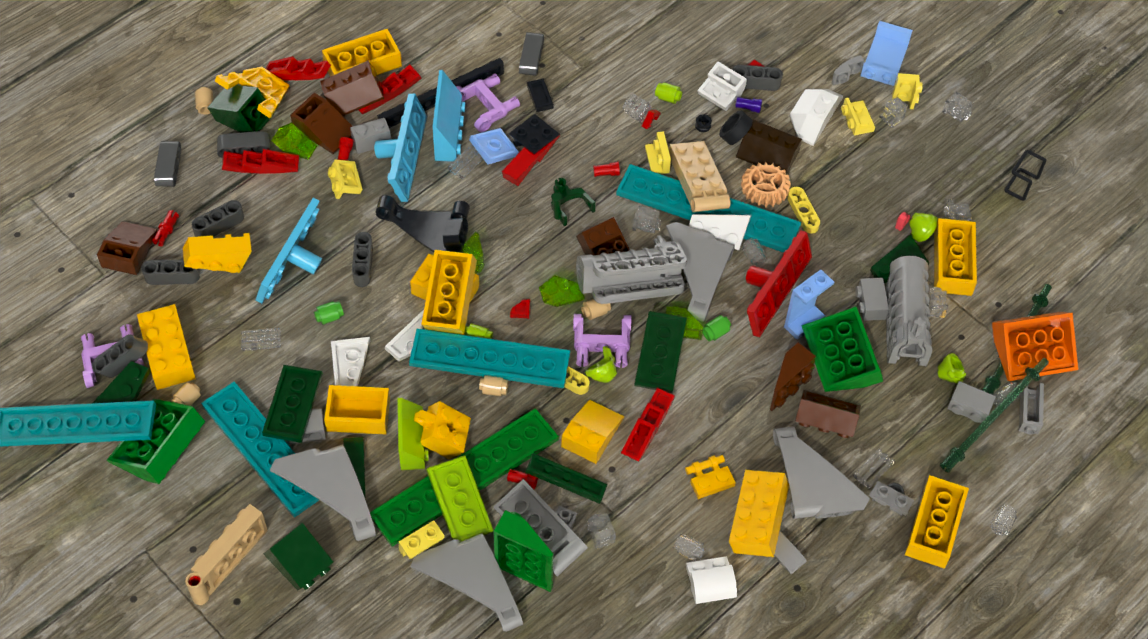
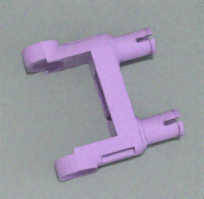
M493 74L484 80L478 79L463 88L456 86L462 94V102L476 95L489 110L480 115V118L474 124L480 133L487 131L492 123L505 117L509 111L520 106L516 96L502 103L490 91L491 87L500 84L497 74Z
M574 314V348L577 351L576 364L581 367L582 359L583 367L589 364L588 352H603V346H608L611 352H616V367L620 368L621 360L622 368L628 365L627 352L630 349L631 315H623L621 335L583 334V318H581V314Z
M126 324L127 332L124 325L120 327L122 338L128 334L134 336L132 325ZM88 333V340L85 334L81 336L84 349L81 353L84 366L83 378L86 388L94 387L95 382H97L95 372L92 369L94 359L116 343L95 347L94 335ZM142 357L135 361V363L145 366Z

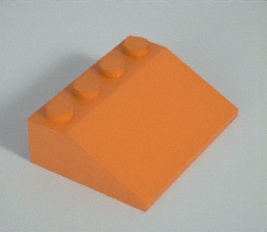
M1056 312L992 322L994 343L1007 381L1078 370L1073 313Z

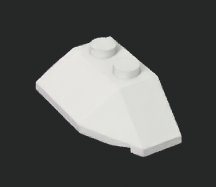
M805 89L790 113L796 136L801 138L803 142L814 146L843 99V95L829 89Z

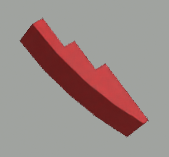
M292 56L270 61L265 69L281 80H315L324 78L331 65L327 60L314 63L310 58L297 61Z
M410 64L398 74L393 72L382 82L379 81L384 99L359 109V112L361 114L367 113L394 99L421 80V76Z
M263 149L262 153L243 150L242 154L224 151L222 170L257 174L297 172L299 155Z
M659 388L656 389L650 403H647L641 417L638 418L621 454L638 462L641 460L675 399L674 395Z

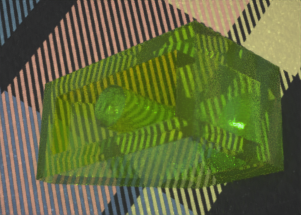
M475 231L464 244L462 253L473 254L476 258L475 274L483 270L485 264L479 233Z
M678 306L666 307V314L687 318L683 338L702 339L703 326L686 308Z

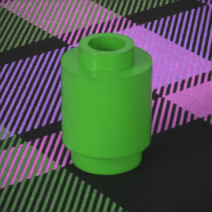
M332 301L317 306V311L314 312L316 321L321 322L322 325L336 321L341 316H344L339 301Z
M719 315L704 325L702 333L709 342L715 341L730 331L731 323L726 316Z

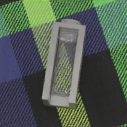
M1024 381L1019 390L1020 416L1018 431L1030 435L1038 434L1043 426L1044 383H1040L1036 390L1028 389V381Z

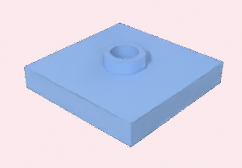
M501 128L471 135L469 139L487 165L514 158L519 153Z

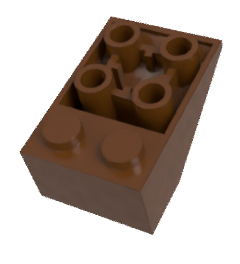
M313 93L290 114L293 129L332 154L339 149L341 137L351 138L350 127L353 126L327 100L316 93Z
M614 217L576 236L585 255L592 254L594 256L601 253L610 254L615 253V251L627 252L630 250Z
M122 221L102 242L97 253L101 267L137 275L152 244V239L158 230Z
M799 342L785 353L770 411L777 407H782L786 402V398L790 395L794 396L803 383L807 384L812 378L811 373L815 368L816 356Z

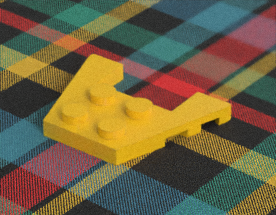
M263 67L243 70V73L239 74L230 72L228 76L220 74L215 79L216 83L227 90L237 84L257 87L265 98V101L258 105L257 110L268 118L273 116L290 86Z

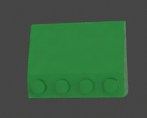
M857 307L801 325L810 351L816 356L815 365L825 392L865 388L883 382L881 370Z
M153 398L152 401L156 403L151 440L121 441L107 461L147 482L160 484L194 436L200 431L205 420L193 406Z
M505 510L493 531L494 557L500 569L551 592L553 587L554 554L520 514Z

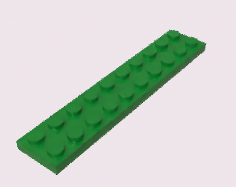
M535 408L459 457L466 456L475 483L480 491L507 474L510 469H515L529 460L533 453L538 454L557 442L559 436ZM429 476L370 512L373 523L391 547L443 515Z

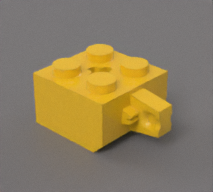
M441 401L428 406L427 412L420 410L415 413L414 421L423 426L421 445L447 459L464 453L470 417Z

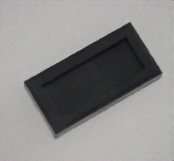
M544 78L527 82V88L536 112L553 109L554 104Z

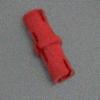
M169 210L164 221L159 224V230L152 239L155 245L159 241L158 246L162 247L168 235L173 232V226L179 218L177 212L172 215L174 211Z

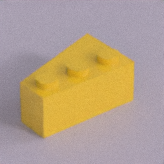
M243 233L242 237H231V234H227L225 238L214 239L213 236L188 237L183 246L184 267L240 273L252 252L250 234Z

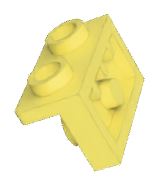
M898 73L892 92V100L909 101L910 109H914L915 103L919 101V93L922 92L923 84L920 82L919 75Z
M845 98L841 111L846 116L848 128L852 130L853 134L859 135L874 132L875 126L864 101L851 103L849 98Z
M664 131L657 132L656 140H653V144L645 145L650 170L658 174L670 173L671 158Z
M334 160L328 169V177L331 179L335 198L340 199L343 193L360 194L363 189L355 161Z
M433 520L399 541V551L403 557L407 555L409 559H412L443 540L444 534Z

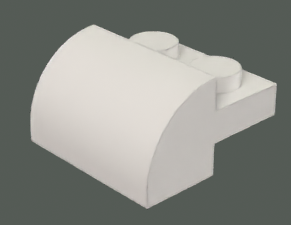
M717 62L708 73L706 81L697 91L699 95L727 111L733 102L737 100V97H741L747 79L722 63Z
M727 556L686 563V570L691 582V591L696 604L737 597L734 570L732 565H729Z

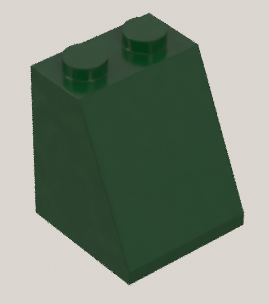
M235 85L228 90L224 88L207 107L215 121L240 133L261 131L271 119L257 110L258 105L265 101L257 87Z
M303 523L263 553L297 591L302 588L307 590L315 583L313 579L316 576L320 575L322 577L331 570L329 566L333 563V560Z

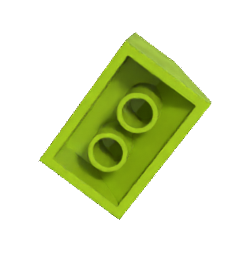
M397 398L398 448L401 470L425 469V461H429V452L420 442L423 426L414 421L415 413L423 410V406L403 398Z

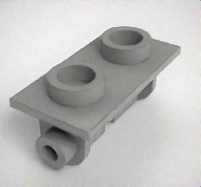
M877 481L869 495L872 501H876L885 507L886 505L890 506L889 509L899 513L900 516H907L914 502L912 498Z

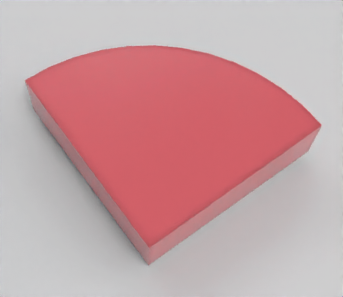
M903 212L898 217L895 228L899 231L903 230L910 221V215Z

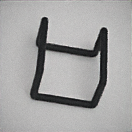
M1025 150L1011 171L1013 177L1005 187V192L1021 201L1026 200L1032 180L1019 173L1021 171L1035 179H1039L1046 164V158L1030 150ZM1027 153L1043 161L1037 175L1023 168H1018ZM1016 177L1028 182L1023 197L1008 190Z

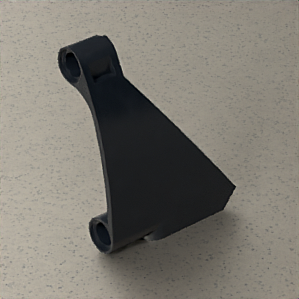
M383 195L379 198L376 216L382 220L394 222L403 231L433 252L441 250L462 253L468 233L467 217L470 206L465 201H456L450 212L408 210L399 206L391 196Z

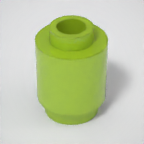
M663 82L658 83L655 96L660 100L676 104L677 101L681 100L682 91H680L678 86Z
M471 323L470 326L465 327L464 335L492 339L493 332L489 331V328Z

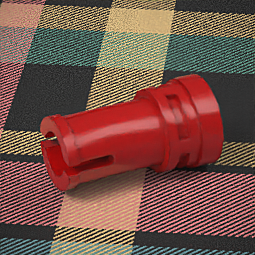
M347 137L340 138L338 160H349L350 151L354 145L353 139Z
M618 161L605 165H593L594 177L605 175L620 176Z
M513 469L509 470L508 482L520 483L524 479L533 490L536 488L537 477Z

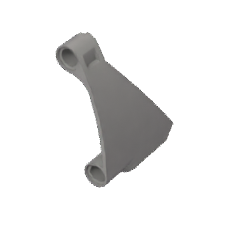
M678 222L666 225L672 242L677 241L687 257V264L683 270L692 299L686 314L688 318L704 323L708 316L713 295L727 261L731 260L735 245L717 240L709 232Z
M794 426L773 429L774 444L779 446L785 465L792 498L790 509L793 519L814 516L816 519L852 514L854 511L864 510L870 498L825 458L799 439Z
M343 445L323 451L314 448L274 460L270 468L271 472L310 493L348 519L357 542L376 536L364 494Z
M483 534L462 542L459 540L449 541L424 551L413 558L412 569L449 585L493 610L496 618H499L504 632L523 625L511 591Z

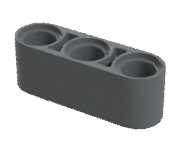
M526 32L519 74L537 76L544 34Z
M736 65L732 69L747 79L745 89L776 91L781 86L783 72L779 68Z
M264 131L222 134L217 137V154L221 158H223L224 151L242 154L243 150L262 153L263 149L270 150V135Z
M180 141L160 142L154 174L155 186L175 187L181 156Z
M231 200L195 218L191 224L194 236L214 237L241 223L244 219L242 205L239 201Z
M368 232L357 233L354 240L352 273L354 284L358 287L367 286L371 280L373 246L371 235Z
M184 259L148 260L141 266L146 283L151 285L194 284L200 278L198 269L184 267Z
M128 334L96 357L93 361L92 369L95 373L113 378L131 361L135 362L141 358L148 350V343L141 338Z

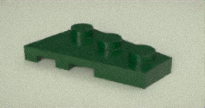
M910 235L875 263L870 271L874 278H883L884 283H887L890 275V264L895 259L903 256H917L924 259L928 265L929 261Z

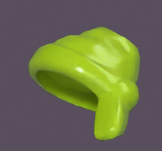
M914 213L909 222L912 237L917 242L927 240L936 230L938 218L931 214Z
M603 346L604 358L586 369L585 374L595 381L608 383L616 376L617 370L614 364L615 358L610 348Z
M953 353L947 354L937 367L940 379L957 384L959 381H964L966 373L957 355Z

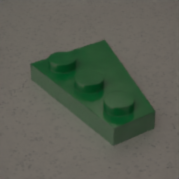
M131 361L93 403L136 402L151 370Z

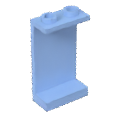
M879 21L866 62L863 64L861 77L894 86L913 30Z
M822 270L816 272L792 291L784 328L797 340L804 335L801 325L825 317L815 306L817 296L831 287L834 281Z

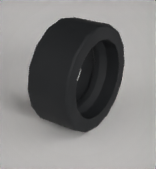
M742 110L737 111L724 123L719 135L729 145H734L747 134L753 120Z

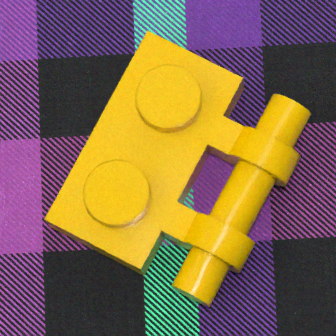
M713 455L708 457V460L696 461L691 466L685 467L687 475L694 473L696 476L691 478L690 483L698 499L735 487L736 482L728 466L720 468L718 465L725 462L723 455L717 457ZM711 467V472L703 474L702 470Z

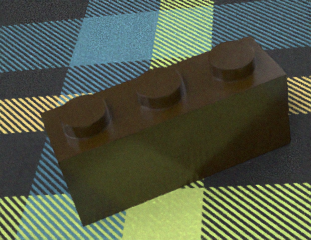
M752 119V126L743 137L736 158L756 166L758 162L761 165H764L765 162L767 165L774 163V167L780 166L781 170H785L787 175L799 154L802 139Z

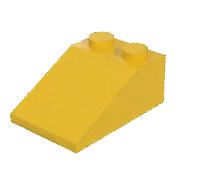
M589 400L570 421L562 434L561 447L597 464L623 421L624 416Z

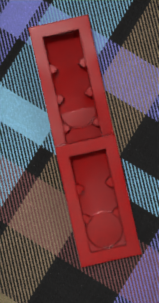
M560 135L536 154L531 153L524 147L502 170L503 178L519 186L536 162H541Z

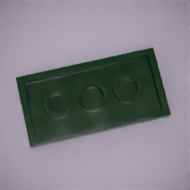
M649 311L634 386L652 390L659 388L668 393H673L687 322L686 317Z
M283 365L262 431L264 437L298 443L303 442L323 376L322 371Z

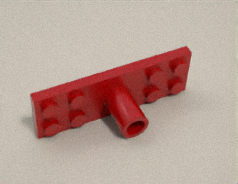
M800 230L798 235L793 238L792 244L788 250H785L782 259L774 271L756 266H751L746 274L747 284L762 288L757 292L753 303L747 308L753 336L761 337L810 262L812 253L807 232Z

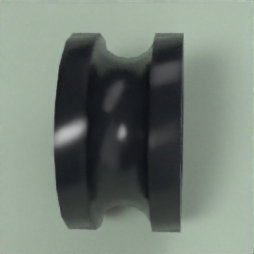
M705 114L699 115L696 118L695 128L699 132L709 131L712 123L711 118Z

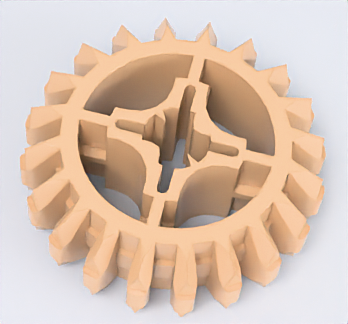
M759 162L757 166L752 165L750 169L745 171L741 182L742 192L746 195V200L751 199V203L756 202L758 207L763 204L765 208L768 205L774 207L775 203L780 205L782 201H785L791 186L789 175H786L785 170H781L780 166L774 167V163L767 165L766 162L764 165H761Z

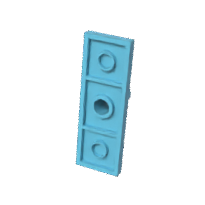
M415 93L408 94L407 101L404 104L405 110L401 117L398 139L377 140L374 145L375 155L378 159L392 158L391 170L387 178L401 202H408L427 119V115Z
M312 198L262 281L255 301L262 304L265 298L269 299L274 291L273 288L276 284L278 285L283 276L282 273L285 270L287 261L313 275L315 274L322 258L299 246L298 243L300 240H305L309 228H312L317 219L316 216L320 211L317 208L319 200Z

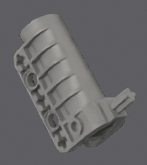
M657 235V238L653 240L655 245L652 249L643 248L636 251L631 249L627 252L615 251V253L610 254L601 253L594 256L592 254L578 256L576 260L577 281L581 293H591L594 300L600 304L679 295L684 292L685 288L683 277L680 274L681 269L686 267L687 257L677 241L666 242L661 235Z
M917 256L899 257L890 264V275L886 285L889 307L886 317L887 363L896 364L900 357L916 358L918 366H927L932 354V340L929 332L928 263Z

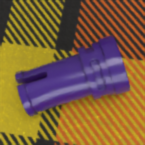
M737 97L736 108L760 113L762 99Z

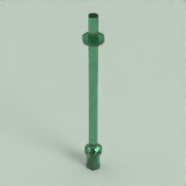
M1045 284L1040 294L1033 295L1034 305L1027 317L1036 316L1041 307L1048 305L1049 301L1046 297L1052 289L1051 285ZM1001 362L994 374L987 376L986 384L982 391L993 395L995 390L1000 387L1001 382L999 379L1004 372Z
M1042 358L1034 368L1027 367L1025 369L1027 374L1025 378L959 447H953L950 450V454L940 463V467L943 470L945 467L947 468L945 472L949 473L959 461L965 459V452L1032 381L1038 382L1041 379L1039 373L1049 364V361L1046 358Z

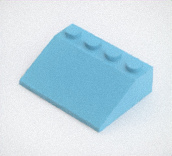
M439 70L433 119L435 161L457 162V155L461 154V144L458 143L459 140H462L463 130H460V126H464V116L461 115L462 112H465L466 103L462 102L461 92L443 70Z

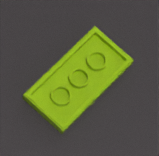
M465 455L426 469L452 540L462 542L479 534L487 535L493 533V527Z

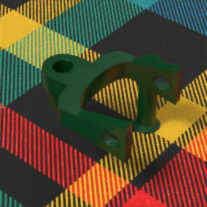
M564 178L555 180L554 193L551 195V208L554 211V218L560 220L563 226L567 225V215L561 210V205L571 199L582 198L591 212H595V201L582 188L570 190Z

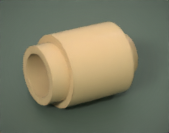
M201 87L195 91L196 109L200 114H210L207 107L213 102V91L207 87Z
M594 299L583 302V307H581L583 316L589 320L606 315L611 310L610 303L600 304Z
M485 375L484 378L480 379L479 390H482V394L507 395L509 380L503 379V377Z
M186 382L173 395L171 402L192 406L201 396L199 393L200 388L195 383L190 384Z

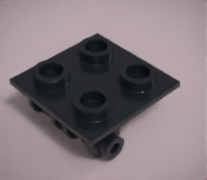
M536 114L509 133L514 138L513 144L516 147L523 145L533 154H536L560 135Z

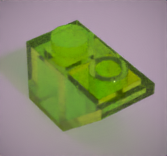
M292 122L279 127L271 140L285 153L299 155L300 158L306 160L310 159L317 147Z
M556 275L539 287L544 303L555 307L580 302L585 299L577 282Z

